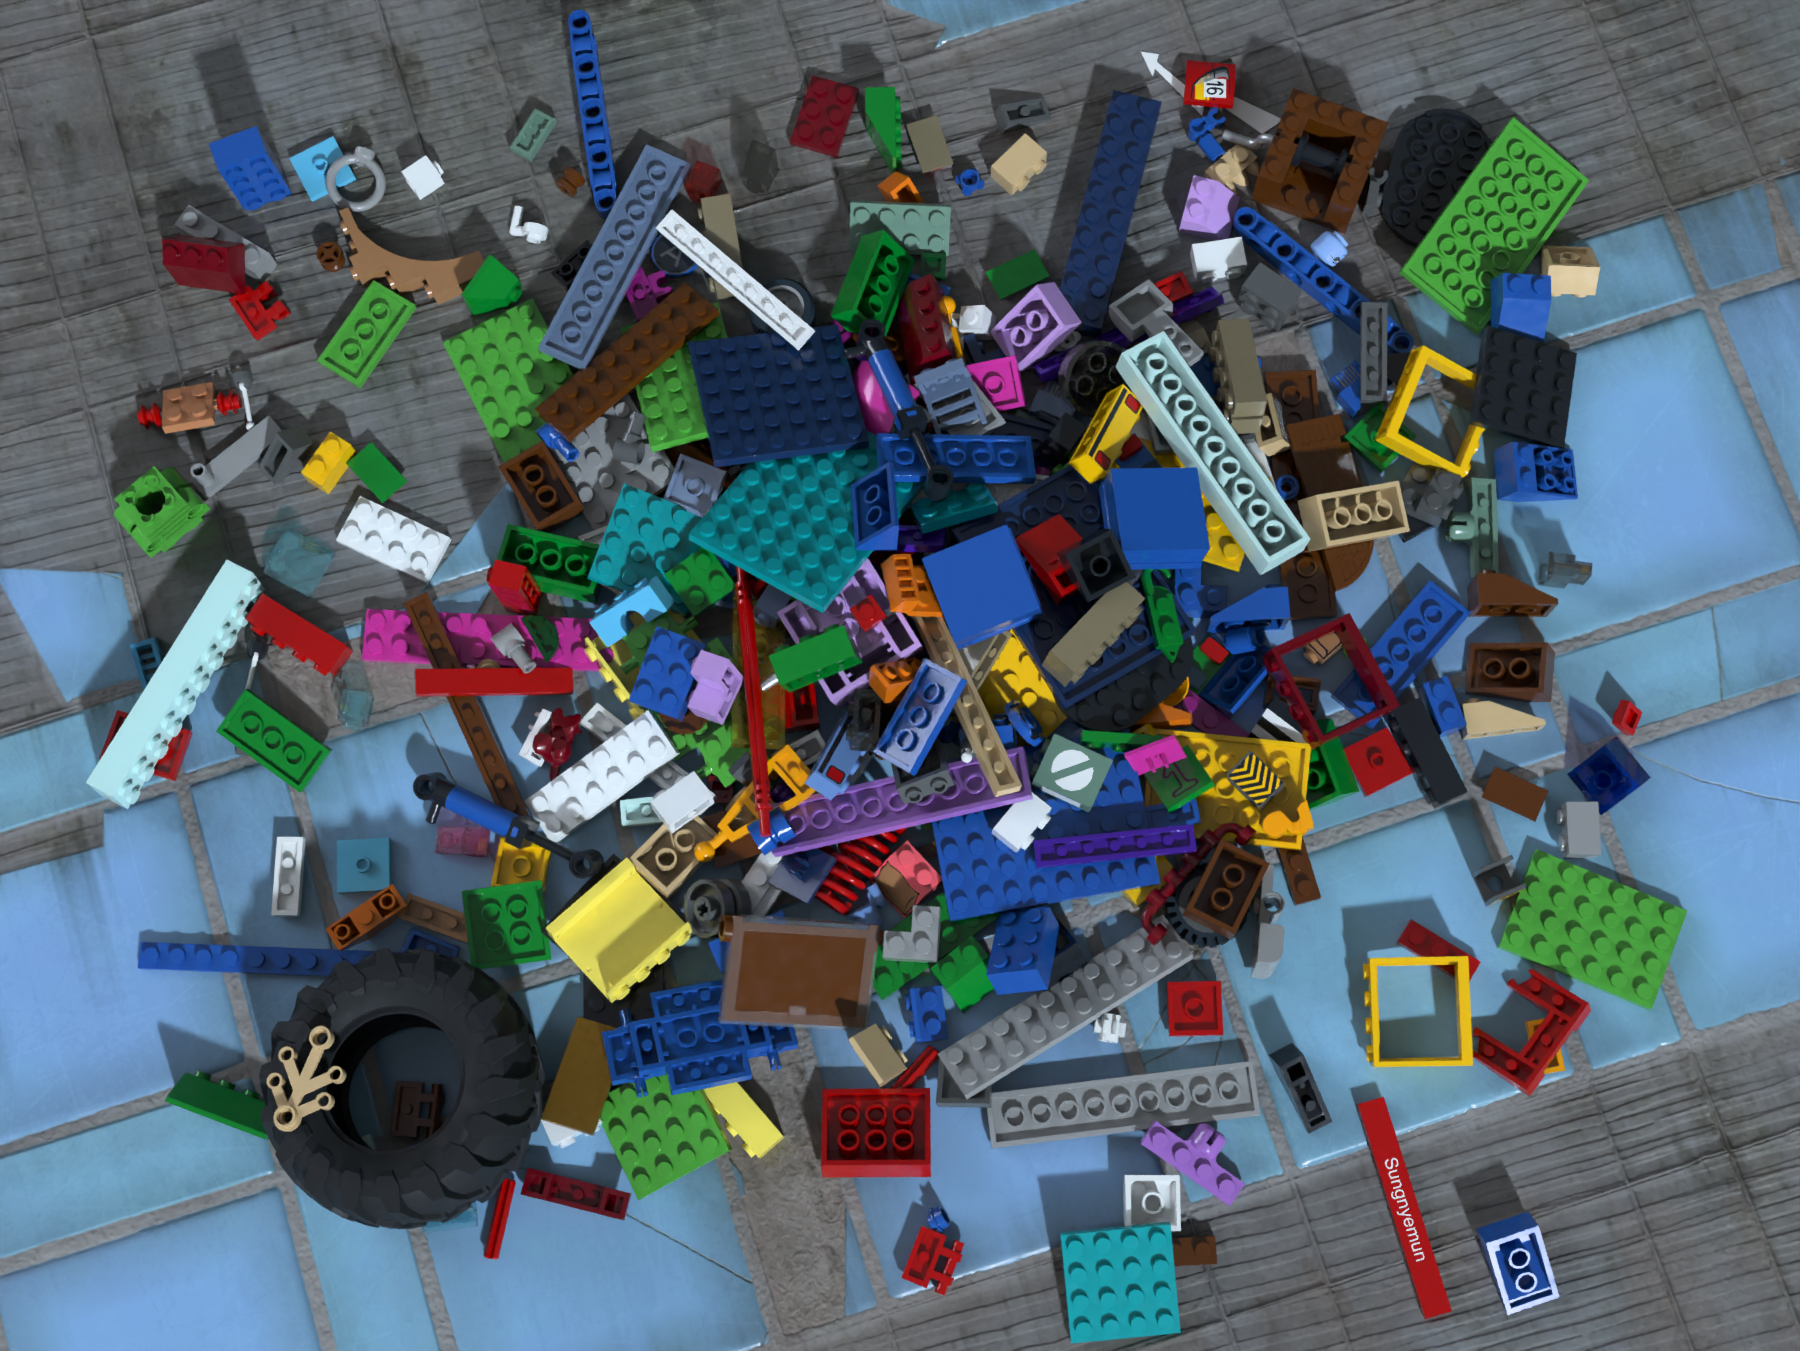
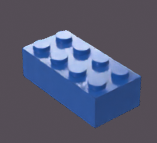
M257 126L209 143L218 171L245 211L259 209L263 204L283 200L287 195L292 194L283 168Z

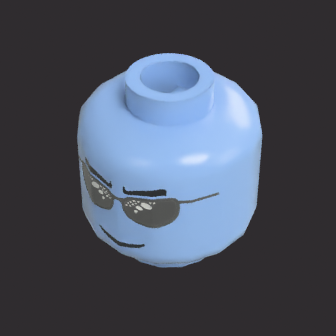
M1325 231L1311 244L1310 248L1314 257L1328 268H1333L1347 255L1346 247L1348 243L1337 231L1333 233Z

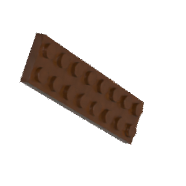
M684 282L589 363L588 367L576 373L535 408L536 414L570 443L719 316L718 309Z

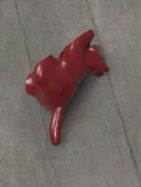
M556 708L552 712L549 732L547 734L538 733L533 739L534 752L541 755L546 762L551 764L550 782L559 776L561 764L568 761L571 756L574 735L582 733L579 726L582 721L581 715L575 714L565 717L561 708Z

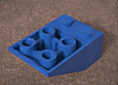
M1511 442L1493 450L1497 500L1533 502L1578 499L1572 449Z

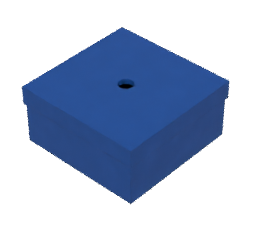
M1197 467L1110 469L1105 480L1101 481L1099 485L1104 529L1113 530L1131 570L1200 568L1203 564L1202 560L1210 550Z
M1007 524L922 558L958 650L1045 616L1011 528H1008Z

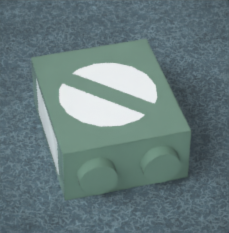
M1054 733L1052 740L1046 738L1040 751L1044 755L1041 764L1035 762L1029 775V777L1033 778L1031 786L1089 813L1113 760Z

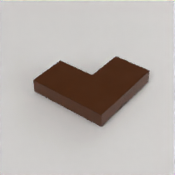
M726 810L701 819L716 833H719L721 829L717 825L727 813ZM748 833L733 843L729 839L724 841L715 849L713 860L717 869L762 852L751 834Z

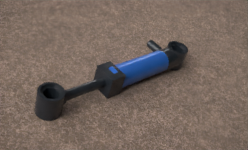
M867 319L860 326L857 346L844 349L843 355L846 359L866 356L895 419L893 426L899 439L903 440L912 437L927 469V478L923 489L924 494L933 501L945 500L953 483V472L946 466L936 465L922 435L925 432L928 418L922 405L917 406L884 336L885 326L878 320Z
M434 772L420 775L413 783V791L416 797L424 801H432L426 817V822L430 824L436 823L441 807H444L504 837V842L518 849L530 847L534 843L568 860L569 869L576 878L583 879L597 875L604 867V858L599 851L588 849L574 852L538 834L537 830L541 822L527 815L519 816L447 780L442 773ZM429 781H430V782L432 783V785H433V790H432V791H431L430 788H429ZM585 858L589 862V869L584 866Z

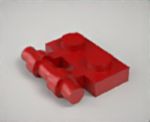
M921 1226L901 1278L927 1288L930 1278L938 1281L935 1292L945 1295L948 1285L951 1286L954 1280L952 1275L956 1264L961 1262L963 1257L961 1252L965 1243L954 1239L950 1250L943 1247L947 1236ZM939 1255L947 1257L942 1273L934 1270Z

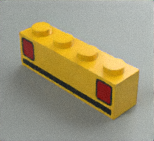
M1124 384L1106 393L1069 462L1090 484L1099 479L1104 480L1109 470L1113 469L1114 461L1122 454L1121 448L1131 436L1130 431L1133 425L1141 417L1139 414L1143 406Z

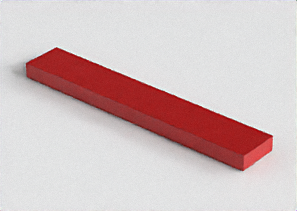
M572 667L534 668L527 674L523 673L520 668L415 669L414 671L415 697L572 695L574 693Z

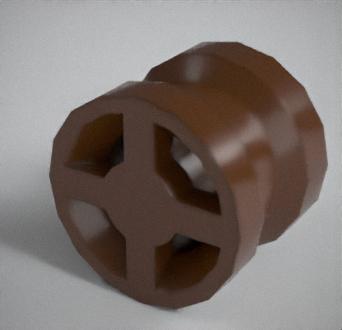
M566 166L562 177H558L554 183L564 194L574 198L578 187L583 186L586 180L576 170Z
M328 241L318 247L316 252L317 259L325 270L336 272L343 268L346 260L345 255L336 243Z

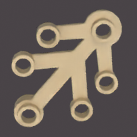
M317 1026L310 1032L309 1041L313 1047L301 1074L295 1061L298 1058V1053L294 1048L285 1046L278 1053V1058L284 1063L293 1089L289 1101L283 1088L286 1084L284 1076L274 1072L267 1077V1086L272 1089L278 1106L274 1113V1124L281 1131L290 1132L295 1130L300 1125L302 1117L319 1109L330 1110L334 1106L335 1099L326 1092L319 1093L315 1100L300 1104L304 1095L330 1083L340 1084L346 1079V1071L339 1066H332L328 1072L312 1079L324 1050L330 1048L334 1043V1033L324 1026ZM324 1034H327V1041L321 1044V1037ZM291 1051V1058L285 1060V1053ZM339 1070L340 1077L334 1080L333 1074L335 1071ZM278 1076L280 1082L277 1086H273V1080ZM327 1096L329 1099L328 1104L322 1106L321 1101ZM290 1112L292 1113V1120L286 1123L285 1114Z

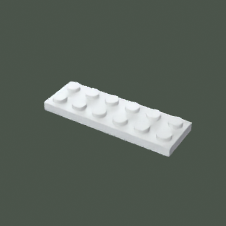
M647 710L524 802L535 819L541 822L540 827L547 838L558 843L680 753L653 712Z

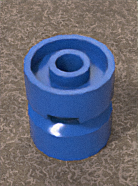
M779 806L769 812L771 836H760L759 819L747 825L749 833L764 855L778 848V842L786 843L797 836L791 823Z

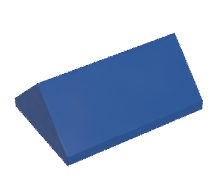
M889 461L851 484L855 548L859 551L897 550L899 521L894 464Z
M1263 645L1256 651L1237 655L1232 654L1198 696L1231 719L1267 677L1269 672L1265 668L1262 656L1272 648Z

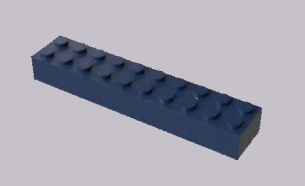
M1113 90L1060 286L1061 293L1082 322L1074 330V332H1079L1080 335L1095 338L1102 333L1162 101Z

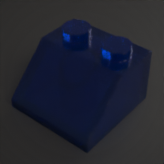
M1617 736L1567 774L1590 802H1598L1600 815H1603L1651 778Z

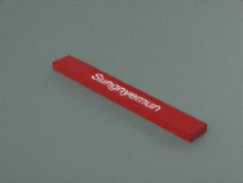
M1381 1097L1357 1104L1423 1317L1427 1319L1452 1312L1385 1099Z

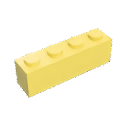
M738 1082L703 1089L710 1100L709 1102L716 1116L721 1113L727 1120L724 1124L726 1129L733 1137L739 1134L745 1141L741 1146L751 1158L756 1154L761 1159L784 1138L783 1134Z

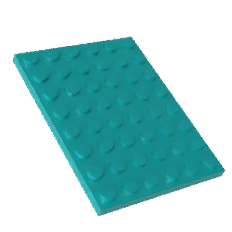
M867 431L869 448L749 463L690 531L689 540L817 611L824 613L874 551H859L855 548L851 484L878 469L876 435ZM895 482L898 519L922 491L925 482Z

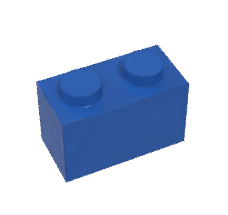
M1448 676L1421 685L1417 692L1439 736L1443 737L1461 731L1467 723Z

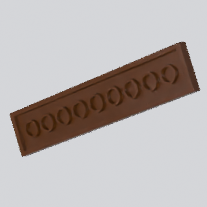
M1316 370L1265 372L1266 394L1272 393L1281 402L1286 425L1320 418ZM1288 449L1270 456L1272 476L1274 482L1282 475H1291L1298 480L1300 489L1297 496L1291 500H1284V502L1303 527L1298 501L1305 499V494L1292 451ZM1288 485L1282 486V490L1285 492L1291 490ZM1306 546L1303 552L1279 565L1281 587H1288L1289 620L1337 617L1336 596L1321 550L1309 552L1308 546Z

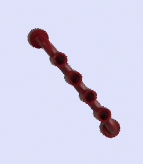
M1232 822L1221 824L1213 832L1208 828L1198 840L1202 845L1197 851L1185 853L1181 858V861L1185 864L1178 871L1172 868L1163 878L1167 884L1160 891L1155 887L1145 900L1149 904L1145 907L1141 917L1142 926L1149 934L1146 940L1155 946L1168 932V929L1161 923L1157 926L1153 924V914L1162 907L1169 896L1180 887L1187 876L1197 868L1204 857L1214 849L1225 834H1236L1237 837L1234 841L1241 847H1244L1257 831L1249 824L1242 827Z

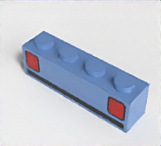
M856 696L846 707L808 775L805 784L829 800H832L837 793L842 795L850 784V781L847 779L849 774L853 775L861 763L857 760L858 757L863 756L871 745L868 742L869 737L873 738L881 726L877 722L882 713Z

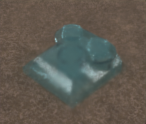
M289 529L282 534L269 555L264 573L310 598L336 554L304 537L298 531Z

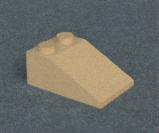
M696 816L672 834L663 824L629 860L634 864L637 873L667 900H670L703 863L697 860L694 855L695 846L701 841L711 840L717 833L699 816Z

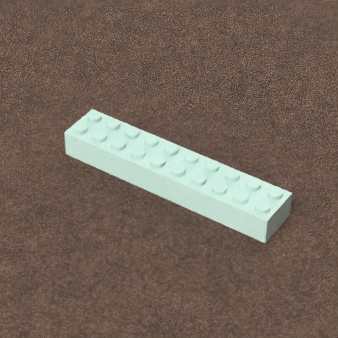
M1162 331L1121 353L1116 369L1184 467H1197L1201 491L1258 573L1262 575L1303 552L1311 540L1167 334Z
M226 559L86 781L101 796L126 809L138 800L141 787L153 776L154 766L159 759L166 755L169 742L181 731L184 718L194 710L199 694L208 688L209 678L214 670L216 671L221 667L224 660L223 656L228 648H232L236 643L237 634L241 627L247 625L246 616L262 593L264 594L265 588L253 572Z

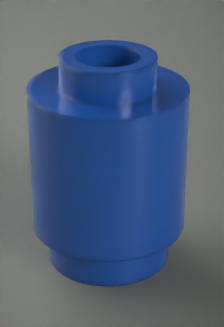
M1254 625L1229 629L1224 637L1225 648L1233 655L1256 651L1265 643L1263 630L1261 627H1255Z

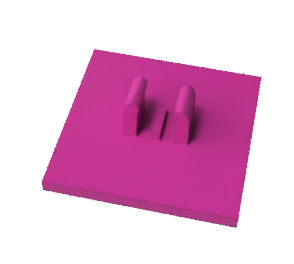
M1174 734L1124 753L1133 770L1138 771V776L1149 771L1156 773L1157 768L1162 766L1168 768L1170 763L1187 757Z

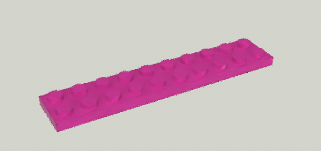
M367 609L362 651L363 661L431 664L407 611ZM438 612L462 666H477L482 660L492 659L497 661L501 667L520 668L512 658H508L507 655L504 657L490 639L508 624L512 623L525 640L524 649L536 663L535 668L572 667L576 671L598 672L601 668L596 660L591 662L584 651L586 648L585 638L588 637L592 641L599 636L589 623L591 619L544 617L548 618L556 626L560 637L558 651L546 663L521 620V617L524 616ZM604 648L599 652L606 663L613 661L614 653L612 650Z

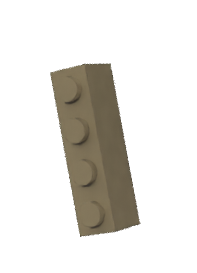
M724 194L701 198L702 207L697 209L700 223L705 222L706 230L701 231L702 235L743 269L731 195ZM709 277L711 292L716 291L718 300L735 297L713 277Z
M1009 631L958 650L977 691L1010 639L1012 633ZM955 712L951 721L958 724L959 719Z

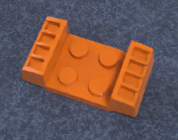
M893 554L881 564L891 612L906 613L908 616L945 618L925 566L913 565L911 554Z

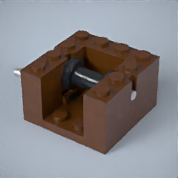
M1293 88L1275 135L1261 134L1256 139H1252L1225 129L1222 139L1251 149L1261 148L1264 144H1270L1258 174L1251 200L1345 234L1389 122Z

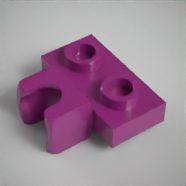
M643 268L638 269L626 292L637 321L673 292L670 286L660 288L662 284L667 282L665 271L661 270L646 277Z

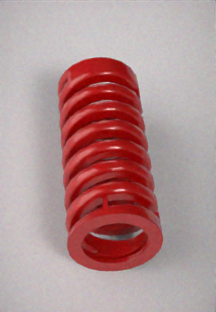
M907 828L899 829L895 832L902 835ZM892 832L879 834L892 843L898 842V837ZM874 835L838 843L840 853L834 852L830 854L837 860L814 896L818 901L843 917H846L853 905L848 901L846 903L841 901L830 889L852 901H857L858 895L838 877L861 890L866 888V883L845 865L869 878L874 876V871L853 854L861 856L878 867L881 866L882 860L860 842L862 841L888 855L890 848L879 841Z

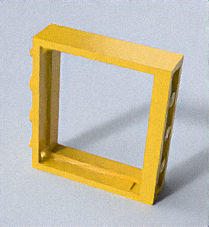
M1422 345L1410 352L1375 441L1435 472L1439 467L1464 478L1471 468V464H1469L1471 458L1480 446L1479 438L1485 430L1484 428L1469 424L1454 464L1398 434L1426 364L1474 390L1475 373Z
M1468 956L1367 958V964H1363V979L1368 980L1369 991H1364V1006L1369 1007L1370 1018H1365V1032L1370 1034L1371 1045H1366V1059L1371 1061L1372 1067L1473 1066ZM1454 965L1458 1057L1381 1058L1377 966Z

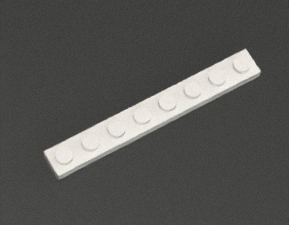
M671 210L658 224L656 229L798 351L814 334L815 331L812 327L675 211Z

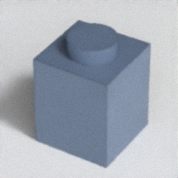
M768 584L754 607V619L763 627L775 629L781 620L777 612L790 605L792 596Z

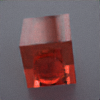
M697 160L685 185L687 196L696 203H701V198L714 196L722 181L720 169Z

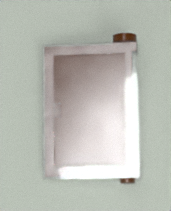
M743 914L721 915L718 935L720 942H727V951L719 1009V1023L863 1031L868 1028L878 946H883L884 931L880 930V925L865 922Z

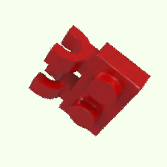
M268 281L262 283L255 290L247 286L245 294L237 293L228 299L257 341L278 328L274 321L284 319L291 314L280 300L266 310L262 301L270 300L278 295Z

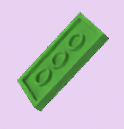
M373 280L317 362L361 389L417 309L415 304Z

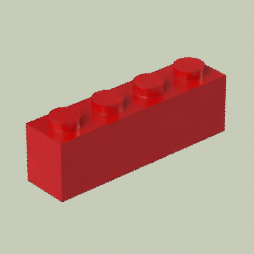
M495 559L494 566H490L488 569L486 580L505 610L526 616L530 614L537 616L543 593L527 567Z
M263 593L245 618L251 624L249 629L261 637L264 634L272 637L271 643L282 650L288 647L293 651L291 655L303 663L309 660L315 664L313 669L324 676L330 673L336 677L353 652L341 641Z

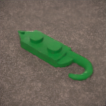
M1144 569L1141 571V582L1155 649H1160L1173 663L1179 647L1184 643L1173 595L1164 587L1153 586L1151 572L1155 569ZM1158 569L1164 572L1167 578L1171 577L1169 569Z

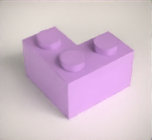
M701 650L691 665L690 674L696 679L698 684L689 695L687 707L696 716L723 725L744 677L729 659Z

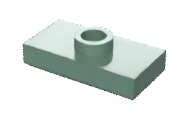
M534 108L510 145V151L532 162L557 124L556 118Z

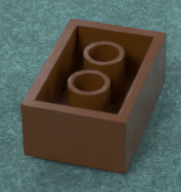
M543 441L498 466L537 531L550 533L583 514L584 508Z
M1221 839L1182 915L1231 940L1236 934L1270 863Z

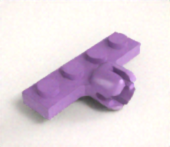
M1154 1120L1139 1142L1229 1206H1231L1245 1185L1244 1182L1217 1164L1216 1157L1225 1145L1226 1138L1207 1123H1199L1191 1136L1184 1140Z

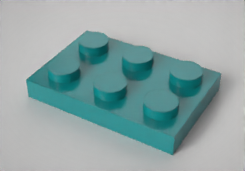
M984 483L970 484L965 489L959 491L950 490L948 497L942 501L922 498L917 500L916 503L910 504L912 516L922 534L998 512L997 503Z

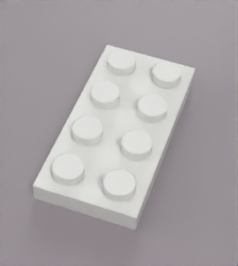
M359 496L336 541L428 584L451 539L444 534Z

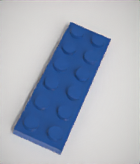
M877 433L878 468L891 461L894 464L895 482H925L927 469L912 437L900 440L897 434ZM922 435L935 464L946 466L953 472V483H1035L1036 473L1031 436Z
M1431 580L1370 650L1396 699L1402 695L1471 613ZM1355 668L1331 695L1336 702L1356 718L1377 709ZM1382 717L1366 724V726L1372 730Z

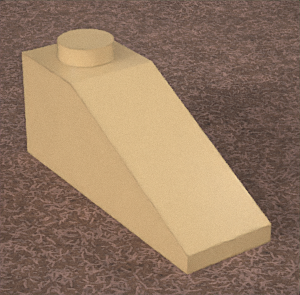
M1480 698L1467 699L1460 706L1467 723L1461 730L1463 740L1538 731L1546 725L1545 719L1491 701L1480 702Z

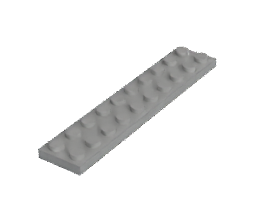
M1161 915L1152 921L1155 926L1161 923L1168 929L1165 936L1155 946L1146 940L1149 934L1142 927L1088 960V964L1044 992L1042 990L1038 991L938 1053L939 1059L964 1097L968 1099L1192 960V952L1165 916Z
M1253 1061L992 1093L991 1108H987L992 1149L1148 1130L1154 1120L1164 1127L1261 1115Z

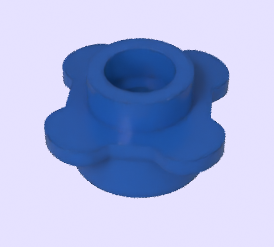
M975 168L967 169L955 178L956 183L960 184L962 188V194L965 196H970L973 191L984 188V181L980 180L978 170Z

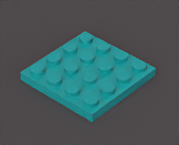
M623 484L587 579L620 592L626 590L630 593L635 590L633 586L642 579L647 578L649 581L657 576L675 601L668 610L685 616L688 608L664 574L702 548L689 540L690 531L702 517L688 512V510L683 509L678 504Z
M1170 1222L1060 1232L1071 1344L1181 1333Z

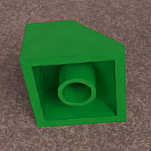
M973 935L930 968L932 975L963 1014L994 990L986 975L990 957Z

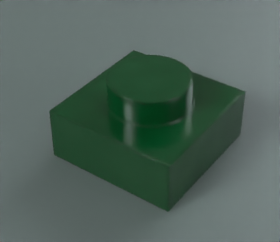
M921 252L920 276L924 277L932 273L936 280L945 281L946 253Z

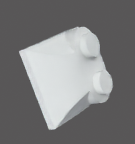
M1124 1175L1125 1226L1170 1222L1171 1231H1181L1180 1175Z

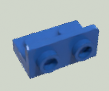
M942 986L909 988L910 994L905 995L907 1011L912 1010L914 1020L908 1021L910 1038L916 1037V1043L948 1039Z

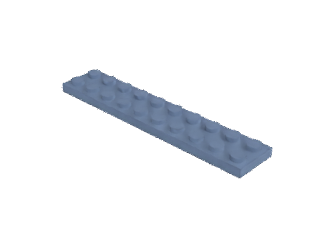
M645 145L539 345L540 352L581 370L588 367L658 233L656 227L668 214L691 170V163L650 145Z

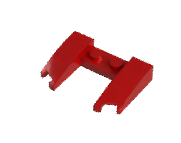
M1533 969L1528 970L1532 978L1517 985L1514 979L1509 980L1507 983L1509 988L1547 1013V1016L1521 1052L1517 1053L1477 1027L1473 1029V1036L1479 1038L1478 1051H1473V1058L1529 1097L1544 1078V1070L1572 1031L1576 1032L1591 1012L1588 1002Z

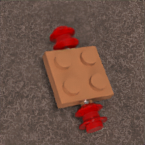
M213 382L163 390L162 408L156 403H153L150 409H147L145 405H141V410L137 412L140 425H144L147 430L150 429L151 424L155 423L158 428L162 425L165 434L215 425L216 410H219L224 416H227L228 410H233L235 414H238V409L242 408V401L239 393L235 394L233 389H230L229 395H224L222 391H219L216 397V388Z

